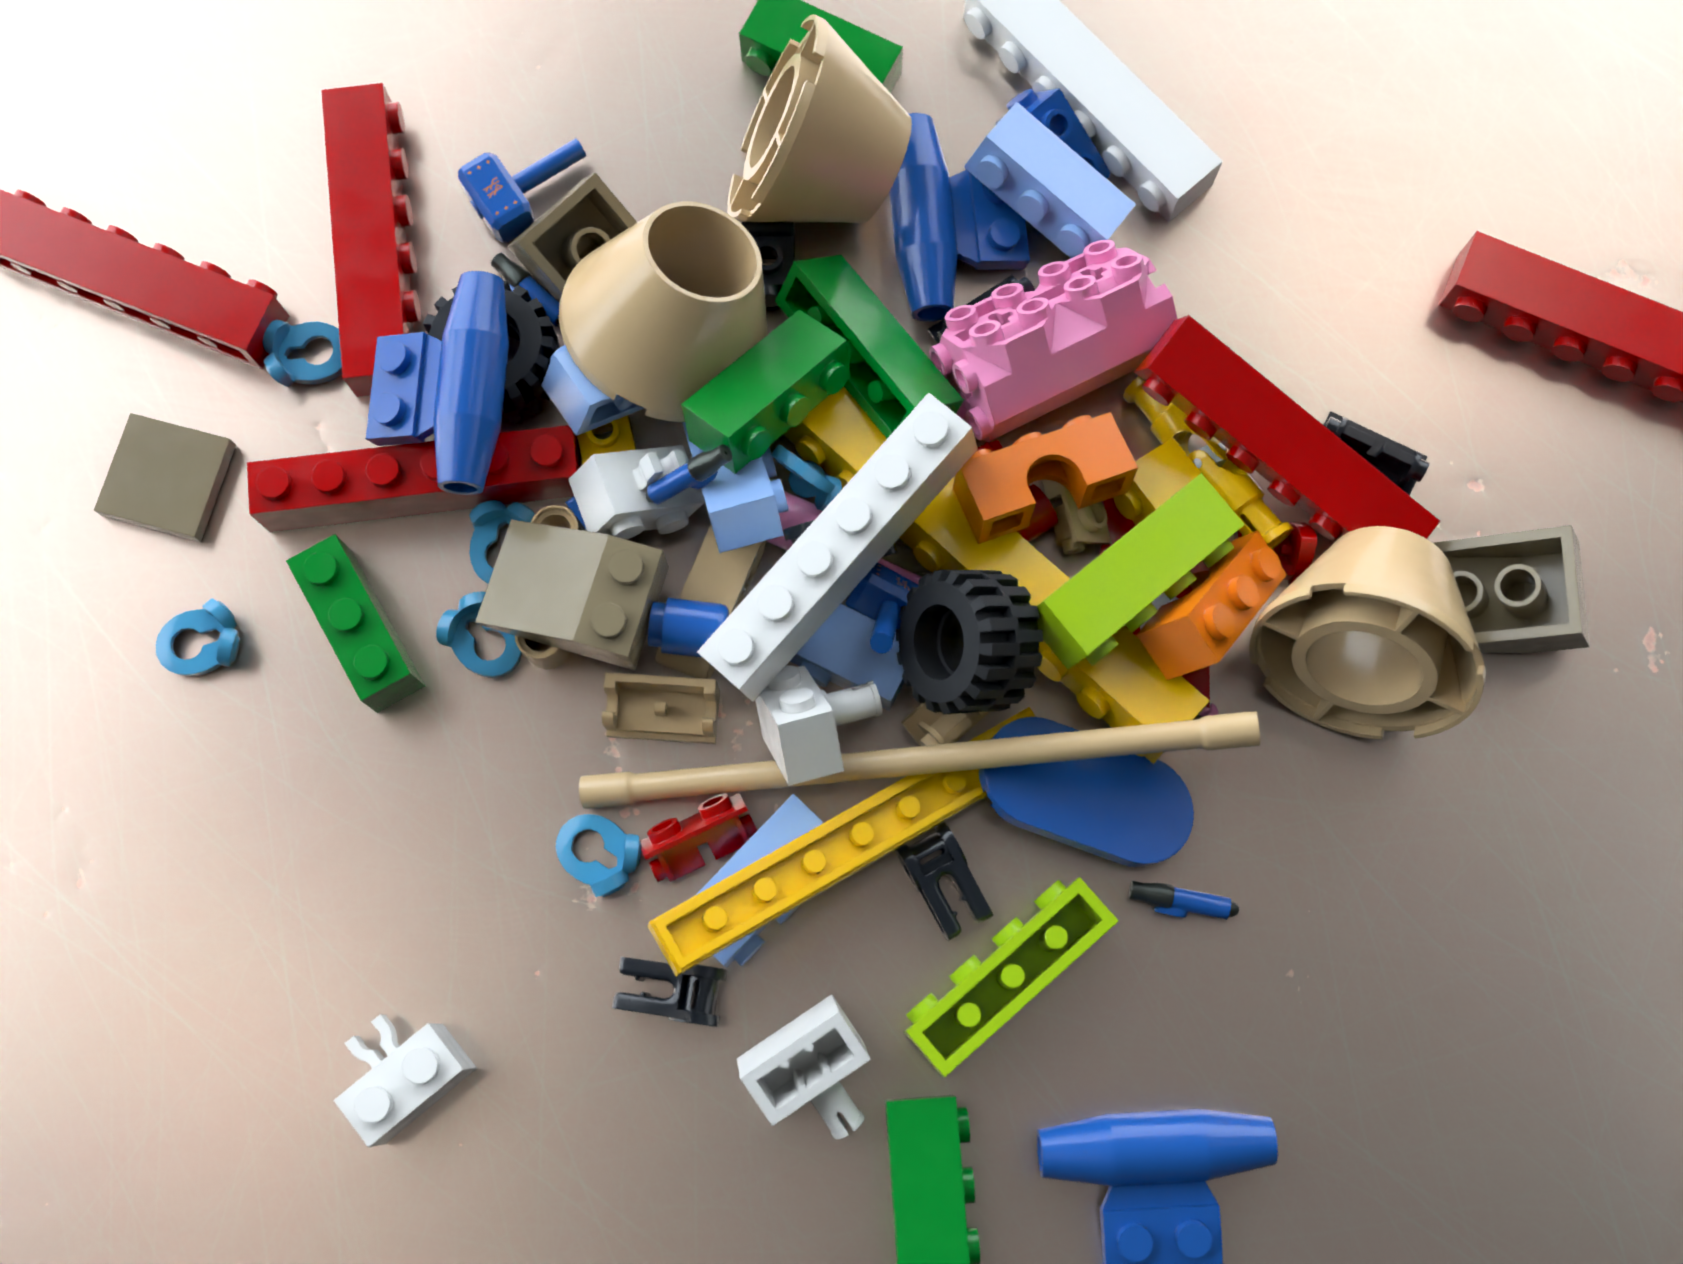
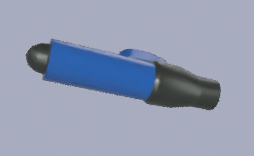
M503 253L497 254L492 259L491 266L500 273L504 281H508L511 290L513 291L518 285L528 290L531 299L537 298L543 305L551 323L554 326H560V302L535 281L531 274L522 266L511 261Z
M722 444L713 450L702 452L692 457L684 465L650 484L645 494L647 501L661 504L689 487L697 490L706 486L716 478L721 466L732 460L730 449Z
M1131 881L1129 888V899L1147 903L1154 907L1155 912L1186 918L1188 912L1227 920L1228 917L1236 916L1239 913V906L1231 901L1229 897L1178 888L1164 883Z

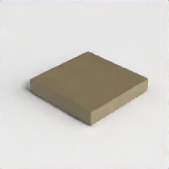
M130 413L93 511L103 517L201 542L236 444L226 437Z

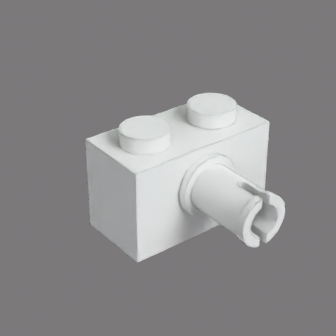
M785 666L755 699L762 737L788 786L843 772L844 768L836 726L873 716L878 717L883 712L881 698L873 681L826 694L824 689H819L805 666Z
M832 994L737 1058L741 1081L772 1126L809 1101L812 1102L830 1129L834 1139H841L849 1135L844 1127L846 1126L845 1122L838 1114L839 1112L842 1113L853 1131L865 1120V1116L858 1110L840 1083V1080L871 1059L862 1038Z

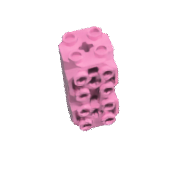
M1112 240L1096 241L1087 245L1083 253L1071 259L1052 262L1042 266L1038 271L1040 283L1035 291L1024 292L1023 286L1019 283L1005 284L996 288L990 297L976 304L958 306L947 312L944 317L947 328L941 336L940 343L930 347L929 355L933 364L964 399L956 415L972 426L974 436L978 440L984 439L986 442L994 440L1138 368L1172 322L1177 320L1173 296L1165 283L1155 288L1148 277L1149 274L1157 271L1150 259L1127 247L1116 249L1115 242Z

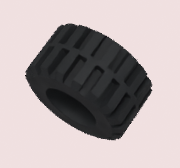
M504 281L508 336L520 341L517 353L507 364L502 418H508L512 425L522 422L519 414L526 410L532 416L539 412L541 407L538 401L541 398L550 401V397L541 385L550 365V358L560 348L550 318L547 316L537 298L532 300L528 290L519 285L512 291L508 281ZM457 287L451 289L454 295ZM441 297L434 304L438 311L437 315H426L423 326L428 335L442 341L453 298L447 301L444 297Z
M937 570L933 574H926L920 578L918 587H912L906 595L908 603L907 606H901L898 616L901 620L900 629H896V641H899V652L896 653L898 665L903 666L902 678L906 686L913 687L912 696L918 703H925L926 709L934 713L942 712V714L1003 711L1009 709L1011 704L1019 703L1025 697L1024 689L1032 688L1036 680L1034 669L1041 666L1043 656L1039 653V642H1043V629L1038 630L1037 625L1040 615L1037 606H1031L1029 603L1031 594L1025 586H1018V579L1012 575L1002 574V571Z

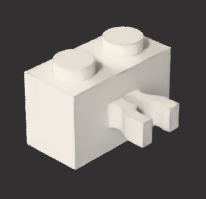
M683 445L593 454L568 479L587 531L629 539L646 530L658 529L660 534H668L688 525V517L705 503L700 489L696 490L689 487L661 504L648 502L645 495L650 484L689 461Z
M378 1015L371 1023L381 1034L380 1046L387 1053L388 1056L386 1058L382 1056L379 1050L367 1048L360 1036H353L344 1043L356 1058L368 1062L372 1069L333 1101L368 1148L389 1142L477 1069L444 1024L427 1023L399 1046L394 1025L386 1015Z

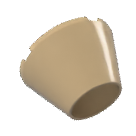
M812 14L802 22L801 28L808 30L802 41L799 43L790 39L763 90L743 140L740 151L747 153L743 177L736 174L732 176L727 207L728 214L740 222L865 223L874 216L884 202L905 157L911 134V116L825 19Z
M682 201L670 203L646 216L585 256L568 276L559 303V324L563 341L570 356L587 379L614 400L616 395H619L636 405L646 408V416L666 421L685 422L681 404L768 335L762 259L754 238L739 221L728 213L699 202Z
M1387 526L1364 527L1341 536L1263 610L1256 620L1250 638L1249 653L1251 663H1258L1266 676L1265 688L1279 702L1313 723L1353 736L1382 740L1384 731L1414 730L1413 736L1415 739L1439 734L1453 728L1469 717L1480 702L1484 689L1485 664L1450 562L1445 554L1431 541L1416 533L1400 528Z

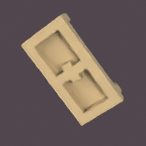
M605 672L603 688L605 694H607L606 711H602V724L607 730V737L716 744L720 689L716 679Z

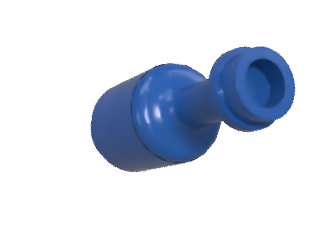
M667 598L666 603L653 602L648 627V646L661 647V653L703 658L697 651L728 618L729 608L721 603Z

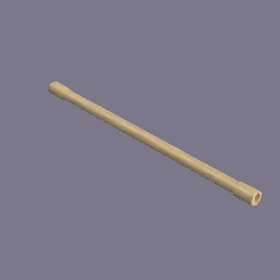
M1250 711L1209 715L1197 720L841 754L843 772L788 786L775 760L646 773H633L629 771L581 776L579 796L582 807L589 809L631 805L645 800L1188 749L1220 750L1260 746V729L1257 712Z

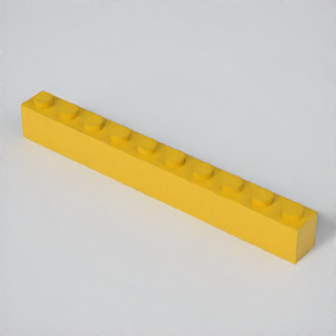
M844 386L839 392L829 395L811 410L802 423L791 427L784 433L796 445V449L804 461H813L820 465L828 475L839 478L842 489L887 440ZM955 477L947 483L899 537L913 549L914 556L918 562L931 572L937 570L1002 571V574L1012 575L1018 579V586H1025L1031 594L1029 602L1031 606H1038L1070 580L1066 574L1016 531L978 544L953 490ZM1125 626L1112 635L1118 642V645L1094 665H1091L1084 658L1070 669H1067L1044 640L1039 642V653L1043 655L1041 666L1038 667L1039 670L1049 679L1056 682L1061 681L1077 696V701L1084 711L1094 718H1102L1112 728L1195 720L1210 702L1182 676L1166 680L1139 638ZM1164 752L1135 755L1145 756L1154 764Z

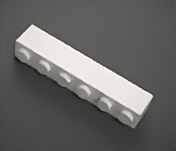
M965 0L963 18L971 33L978 39H985L998 52L1005 67L1013 73H1019L1033 87L1034 92L1060 88L1096 149L1102 155L1110 172L1118 177L1123 176L1137 190L1139 199L1150 211L1159 212L1170 222L1213 185L1223 161L1060 0Z
M928 393L697 653L754 702L978 450L972 426Z

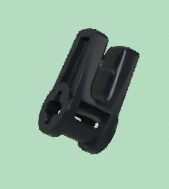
M942 822L934 827L935 832L909 847L904 844L897 848L895 852L911 883L922 895L945 939L950 941L959 936L962 930L956 918L957 912L952 911L939 886V879L943 875L948 876L952 880L960 895L959 901L964 902L976 922L981 923L993 917V913L968 868L967 860L959 843L948 825ZM937 850L942 851L941 855L924 864L920 863L921 859Z
M620 957L619 972L621 974L635 977V980L641 982L645 979L669 982L673 984L674 992L668 998L651 997V994L648 992H641L640 995L618 992L613 998L612 1009L669 1017L668 1020L719 1027L720 1016L715 1015L720 981H726V969L696 965L676 977L669 963Z

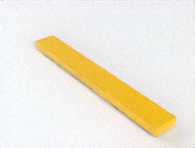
M1028 707L970 741L989 740L1008 723L1017 719L1036 716L1032 709ZM979 769L906 776L649 921L647 927L675 976L681 975L987 797L986 790L983 792L979 780Z

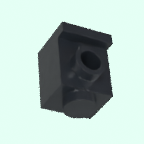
M742 222V225L752 235L759 248L762 263H773L772 265L762 264L766 307L778 306L775 300L795 261L794 222Z

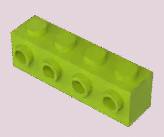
M1202 473L1199 474L1037 606L1040 615L1037 625L1038 630L1043 629V640L1067 669H1070L1084 658L1091 665H1094L1118 645V642L1112 635L1126 625L1132 633L1158 612L1152 602L1162 593H1165L1171 600L1192 584L1197 578L1190 570L1202 561L1209 568L1229 553L1234 546L1228 538L1245 524Z
M1080 877L1067 887L1058 879L1033 901L1040 909L1037 914L1025 924L1018 917H1015L991 939L998 946L992 954L983 962L975 954L972 955L949 976L956 986L938 1000L931 992L906 1014L913 1024L904 1033L940 1076L946 1077L1118 922V919Z

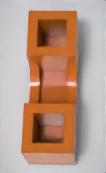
M1111 412L1094 418L1090 415H1083L1070 420L1061 429L1043 435L1040 432L1026 434L1017 439L1011 446L993 452L989 449L976 451L955 474L953 490L977 543L981 544L1029 527L1036 502L1028 485L1035 481L1052 480L1062 484L1071 493L1078 509L1128 493L1138 466Z
M1258 530L1231 541L1234 548L1211 567L1207 568L1202 561L1199 562L1191 570L1197 578L1190 584L1192 591L1175 601L1160 606L1158 612L1138 632L1137 637L1166 680L1220 662L1287 574L1281 566L1279 557L1274 550L1268 547Z

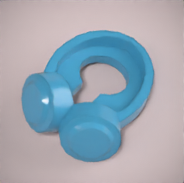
M274 320L267 327L263 336V347L269 355L264 359V363L268 373L278 383L286 387H290L294 382L314 385L331 381L342 374L340 337L337 327L319 321L291 326L281 320ZM313 339H327L333 346L330 359L319 365L311 364L304 358L290 360L287 358L293 349L305 348Z
M780 444L772 452L771 456L779 464L791 471L788 479L791 490L804 498L816 496L815 507L818 510L823 511L842 490L840 479L826 475L823 468L815 462L802 461Z
M491 500L477 505L469 514L475 529L470 542L469 555L471 564L478 577L487 584H489L494 570L486 560L487 550L493 543L497 542L499 529L506 524L509 525L511 520L531 523L535 513L526 505L513 502L506 507L500 501Z
M473 592L459 600L458 610L448 609L443 613L437 625V641L441 645L451 647L459 661L473 673L486 678L503 677L517 667L522 652L515 642V635L482 626L486 631H496L503 635L506 647L502 655L495 660L487 661L477 656L475 652L476 640L467 630L469 622L476 621L485 592Z
M210 598L202 605L203 609L186 611L169 620L162 627L156 640V656L161 665L170 672L189 677L210 673L221 665L230 667L231 663L236 660L240 637L239 631L235 629L237 626L235 617L226 605L221 601ZM192 629L200 634L214 630L220 632L218 641L203 645L199 654L192 659H180L173 650L175 638L184 630Z
M583 814L568 820L561 827L556 839L555 848L561 865L571 876L590 885L595 897H606L623 888L625 883L629 881L628 874L634 873L640 863L642 844L639 840V835L625 834L620 827L607 818L599 815ZM585 830L598 832L603 838L604 849L617 857V866L608 869L597 860L593 862L578 860L573 852L575 837Z

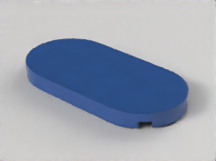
M1026 717L1008 723L991 739L1080 730L1046 718ZM1124 755L979 769V780L983 792L986 790L988 798L992 801V808L1006 822L1125 866L1146 867L1165 861L1180 851L1191 834L1194 810L1190 793L1181 777L1170 766L1160 760L1153 764L1145 756Z

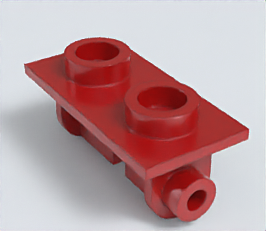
M727 793L711 797L698 806V813L680 822L677 818L664 820L647 831L648 837L641 840V849L645 860L656 855L658 857L649 862L657 882L668 878L671 883L705 866L706 864L698 846L707 842L717 860L740 849L758 831L750 814L741 818L738 817V815L748 811L740 793L731 797Z

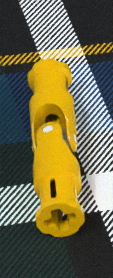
M1138 376L1125 389L1124 399L1128 403L1135 402L1152 423L1150 431L1161 444L1173 437L1199 471L1245 524L1238 530L1242 536L1258 530L1271 549L1284 541L1294 528L1289 522L1282 523L1263 500L1264 491L1250 474L1238 468L1226 457L1227 448L1214 437L1211 440H1207L1199 436L1207 445L1189 454L1188 442L1192 434L1196 433L1185 424L1184 419L1187 415L1173 403L1165 406L1150 397L1142 388L1145 381Z

